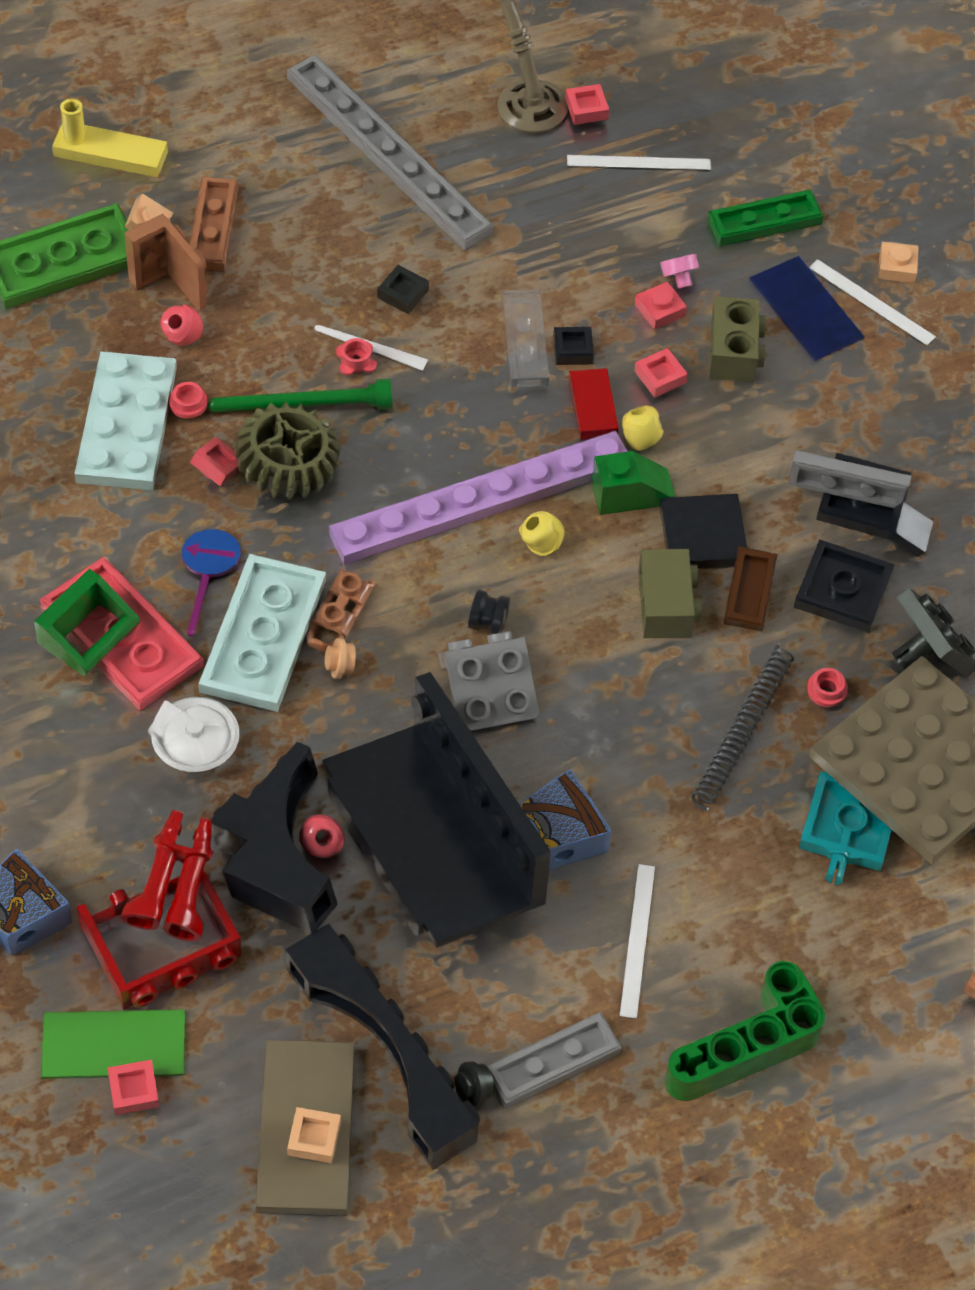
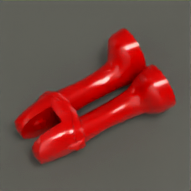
M172 810L161 833L155 836L154 847L156 852L146 886L140 896L126 903L122 911L121 920L129 926L142 930L158 929L175 862L183 863L163 930L173 938L195 942L201 939L203 933V922L196 912V896L205 863L210 861L213 854L210 846L212 820L204 817L200 818L198 828L195 830L192 839L194 840L193 847L189 848L175 844L177 836H180L182 830L181 822L184 812Z

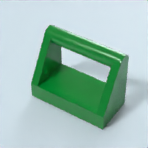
M89 568L34 620V626L39 645L79 674L85 676L141 620L100 575ZM98 605H101L120 620L81 656L65 637Z

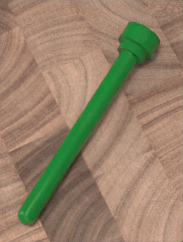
M391 378L375 379L376 383L368 384V388L214 397L208 401V409L214 413L250 411L257 408L266 410L270 403L277 408H282L285 401L290 408H297L301 403L303 407L369 403V407L377 406V410L393 409Z

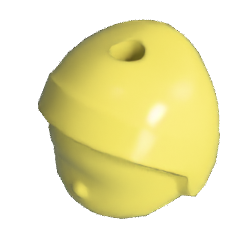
M648 405L637 407L627 412L622 419L625 439L630 447L636 451L648 449L663 436L664 430L659 419V413L655 407Z
M545 511L531 514L519 527L522 540L533 553L540 556H546L557 551L564 539L565 530L561 521L553 514Z

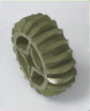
M286 401L282 408H277L272 403L269 404L266 411L257 408L255 413H253V417H246L242 428L237 432V444L235 445L234 454L238 459L237 466L239 472L245 473L247 483L257 482L258 492L265 489L271 490L273 499L279 493H285L289 501L294 496V493H298L304 499L309 494V490L319 493L323 484H329L333 478V473L338 469L340 460L338 457L341 447L339 446L340 442L337 441L336 429L329 428L328 418L318 419L316 409L309 413L305 412L302 403L296 409L290 408Z

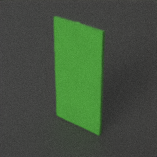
M185 1009L44 1012L43 1043L40 1045L42 1047L41 1079L109 1077L108 1067L151 1059L154 1076H184Z

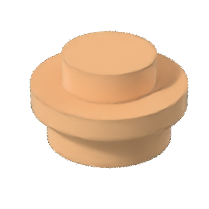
M336 638L333 646H327L325 668L326 670H331L333 679H341L343 675L351 676L353 674L356 659L354 644L346 643L342 638Z

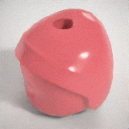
M183 304L182 306L178 305L168 308L164 311L160 320L161 330L168 337V341L178 346L190 345L199 340L203 334L202 318L198 311L189 305Z
M318 814L310 816L305 820L299 831V841L309 855L314 857H332L342 850L345 843L342 827L335 819L328 815ZM323 832L325 836L318 838L317 833Z

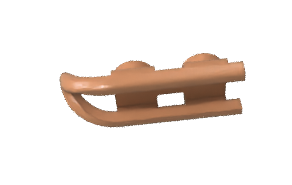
M341 569L310 623L306 634L308 647L316 648L325 653L327 646H333L334 641L325 643L314 638L319 626L338 632V638L345 640L374 589L376 582L373 580H369V582L363 581L358 574ZM336 595H338L336 602H333ZM350 600L356 602L352 613L344 610Z

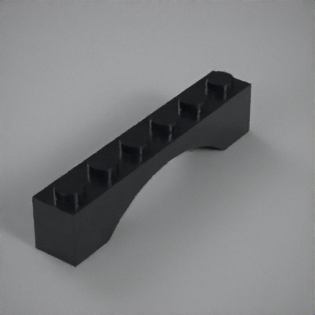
M328 923L318 929L313 935L310 934L285 949L286 970L310 1002L331 1007L352 1017L371 1031L388 1050L400 1070L407 1091L409 1107L408 1137L432 1170L477 1142L478 1123H480L479 1115L467 1099L461 1101L454 1092V1082L447 1070L441 1065L436 1067L428 1057L429 1049L423 1038L417 1032L411 1034L404 1025L403 1013L393 999L386 1000L378 990L380 985L373 971L368 966L362 968L354 958L355 950L349 939L344 934L337 935Z

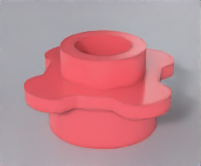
M353 338L339 345L336 349V355L341 359L340 372L343 375L350 376L353 373H361L363 371L371 373L375 371L377 362L372 359V344L360 338Z

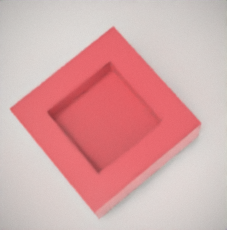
M601 84L566 89L565 100L574 125L608 120L609 107Z
M668 282L639 293L635 297V306L654 330L686 316V304Z
M668 348L635 362L634 372L654 398L687 383L688 373Z
M214 437L198 449L190 461L193 466L219 486L239 472L237 466L238 459L234 454V450L217 437Z
M152 1059L107 1068L115 1115L160 1107Z

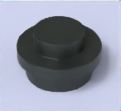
M474 1061L464 1062L460 1065L454 1080L458 1096L463 1100L467 1099L473 1106L481 1105L485 1099L490 1098L493 1094L494 1083L489 1068L485 1064H477Z

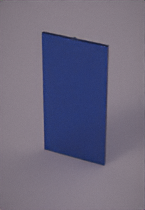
M799 256L749 278L754 287L814 361L836 351H841V349L864 339L865 336Z

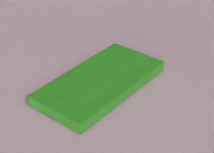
M115 203L0 240V299L4 308L7 309L128 269L124 232L128 231L124 227L127 220L119 204Z

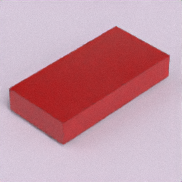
M607 368L569 371V383L580 440L592 439L616 431L618 434L619 427Z

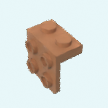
M161 214L149 221L137 224L132 229L124 232L129 282L136 290L169 275L198 311L207 307L206 294L208 293V286L205 282L204 270L207 269L205 258L198 249L193 250L187 243L184 232L177 224L172 225L167 217Z

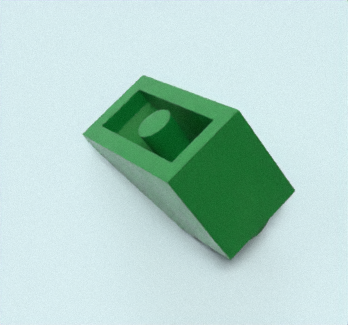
M634 451L594 457L592 487L600 515L659 507L660 498L676 497L668 469Z

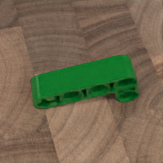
M779 961L772 964L766 971L761 990V1001L766 1010L765 1012L684 1045L671 1054L664 1084L667 1092L673 1098L680 1101L694 1100L809 1051L816 1046L825 1022V1011L804 973L796 964L788 961ZM782 984L789 987L791 991L781 992L773 985ZM794 1021H806L812 1028H801ZM759 1036L767 1037L774 1044L763 1045L755 1038ZM728 1053L735 1060L730 1062L722 1061L716 1054Z

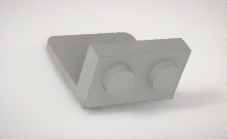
M511 631L487 635L488 644L473 646L472 640L466 639L447 643L449 651L438 653L441 669L447 668L454 707L470 731L533 719L538 715L539 708L525 637L512 639Z

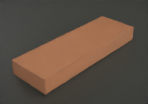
M201 177L190 246L193 250L198 249L202 253L207 264L206 270L225 272L238 193V179Z

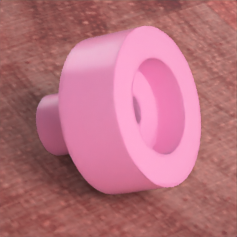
M696 253L660 262L663 277L675 275L678 289L691 286L692 282L689 271L700 268Z

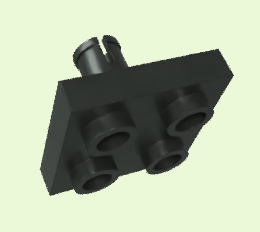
M907 588L896 597L920 631L892 652L894 658L899 659L897 662L904 670L919 657L923 656L926 658L935 651L942 661L964 676L968 677L975 672V660L972 657L975 654V648L962 633L958 635L950 626L955 621L941 603L936 604L927 593L920 596L911 588Z

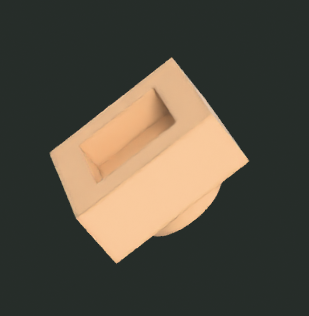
M142 193L135 200L124 227L130 230L135 225L149 221L161 214H164L170 221L173 212Z
M882 241L878 279L915 283L919 246Z
M296 1107L287 1155L332 1164L341 1125V1115Z

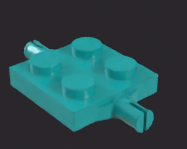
M820 771L799 849L824 855L831 859L825 879L827 882L832 883L834 872L838 870L834 884L840 885L843 883L847 864H855L881 871L892 829L826 772Z

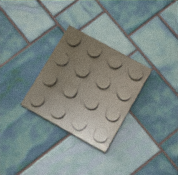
M923 656L919 657L810 748L808 756L931 865L975 827V700Z

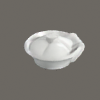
M188 697L173 703L165 700L148 729L157 755L169 766L186 772H201L221 765L233 754L239 741V725L234 714L222 703L206 697Z

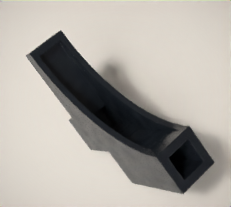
M296 742L286 755L280 757L276 766L266 778L253 788L247 799L233 793L224 805L214 812L210 820H212V835L217 849L231 855L222 870L231 897L313 935L336 908L338 903L330 877L323 875L312 867L294 845V823L298 808L307 789L318 775L311 748Z

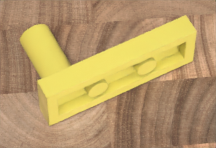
M67 99L61 103L62 124L52 145L54 157L158 178L168 153L167 141L85 125L82 103L79 100Z

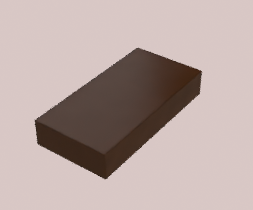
M738 546L723 624L763 632L778 554Z

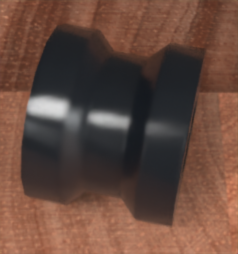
M478 590L470 610L468 628L478 630L479 628L489 629L491 634L502 633L509 611L510 597L500 596L494 598L490 597L487 591Z

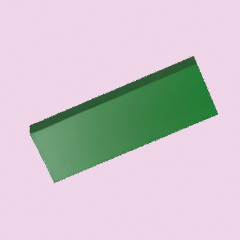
M810 189L708 211L707 220L718 245L724 246L821 225L823 214Z

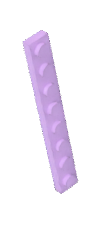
M613 431L330 525L329 535L345 565L592 482L595 456L628 451L617 432Z

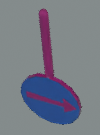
M218 529L202 530L186 539L182 547V560L186 568L194 574L202 576L187 631L188 636L195 635L209 577H218L229 573L237 566L241 558V547L237 539L228 532Z

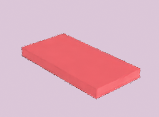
M102 557L39 599L40 606L45 611L89 568L100 575L139 616L141 621L96 666L139 711H142L205 667L204 659L105 557ZM98 605L68 636L85 653L120 619L101 605Z

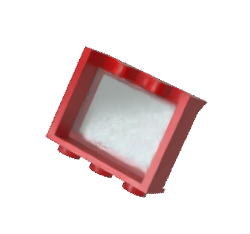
M204 869L196 896V912L203 922V933L199 941L188 942L169 936L163 930L180 876L169 881L162 918L156 930L138 929L129 926L121 920L122 911L126 903L141 894L129 898L124 889L117 890L109 897L110 907L92 916L85 903L77 906L79 926L85 933L123 1010L131 1006H145L154 1001L158 994L173 987L175 989L184 988L193 983L199 975L212 969L216 971L223 970L232 965L237 960V957L241 956V937Z

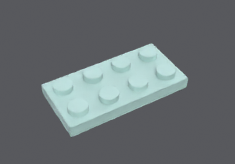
M100 351L75 469L76 483L154 490L169 412V396L173 391L177 370L175 358Z
M249 554L201 676L199 692L278 712L324 589L326 572Z

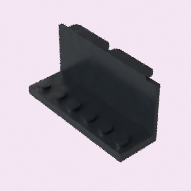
M428 672L415 677V695L411 698L414 710V725L412 727L323 759L322 765L330 776V779H328V793L332 802L365 855L374 858L379 878L413 933L419 936L424 934L425 929L435 947L438 948L545 905L551 851L432 673Z

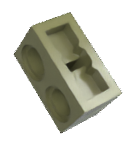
M715 296L711 317L709 379L754 382L757 367H764L765 345L759 344V338L765 337L766 315H759L760 300Z

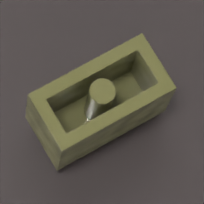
M689 549L641 550L638 578L643 638H691L693 623L700 622L701 603L700 598H693L692 589H697L698 569L697 565H690Z

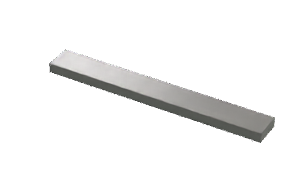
M316 55L287 70V79L464 251L493 234L494 225Z

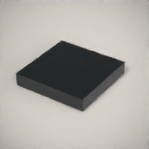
M836 453L835 456L837 460L911 476V472L841 453ZM824 493L816 520L890 540L887 536L894 508Z
M738 494L660 498L659 507L666 549H689L690 565H697V569L735 566L738 546L747 548Z
M819 539L796 596L794 608L869 633L895 564Z

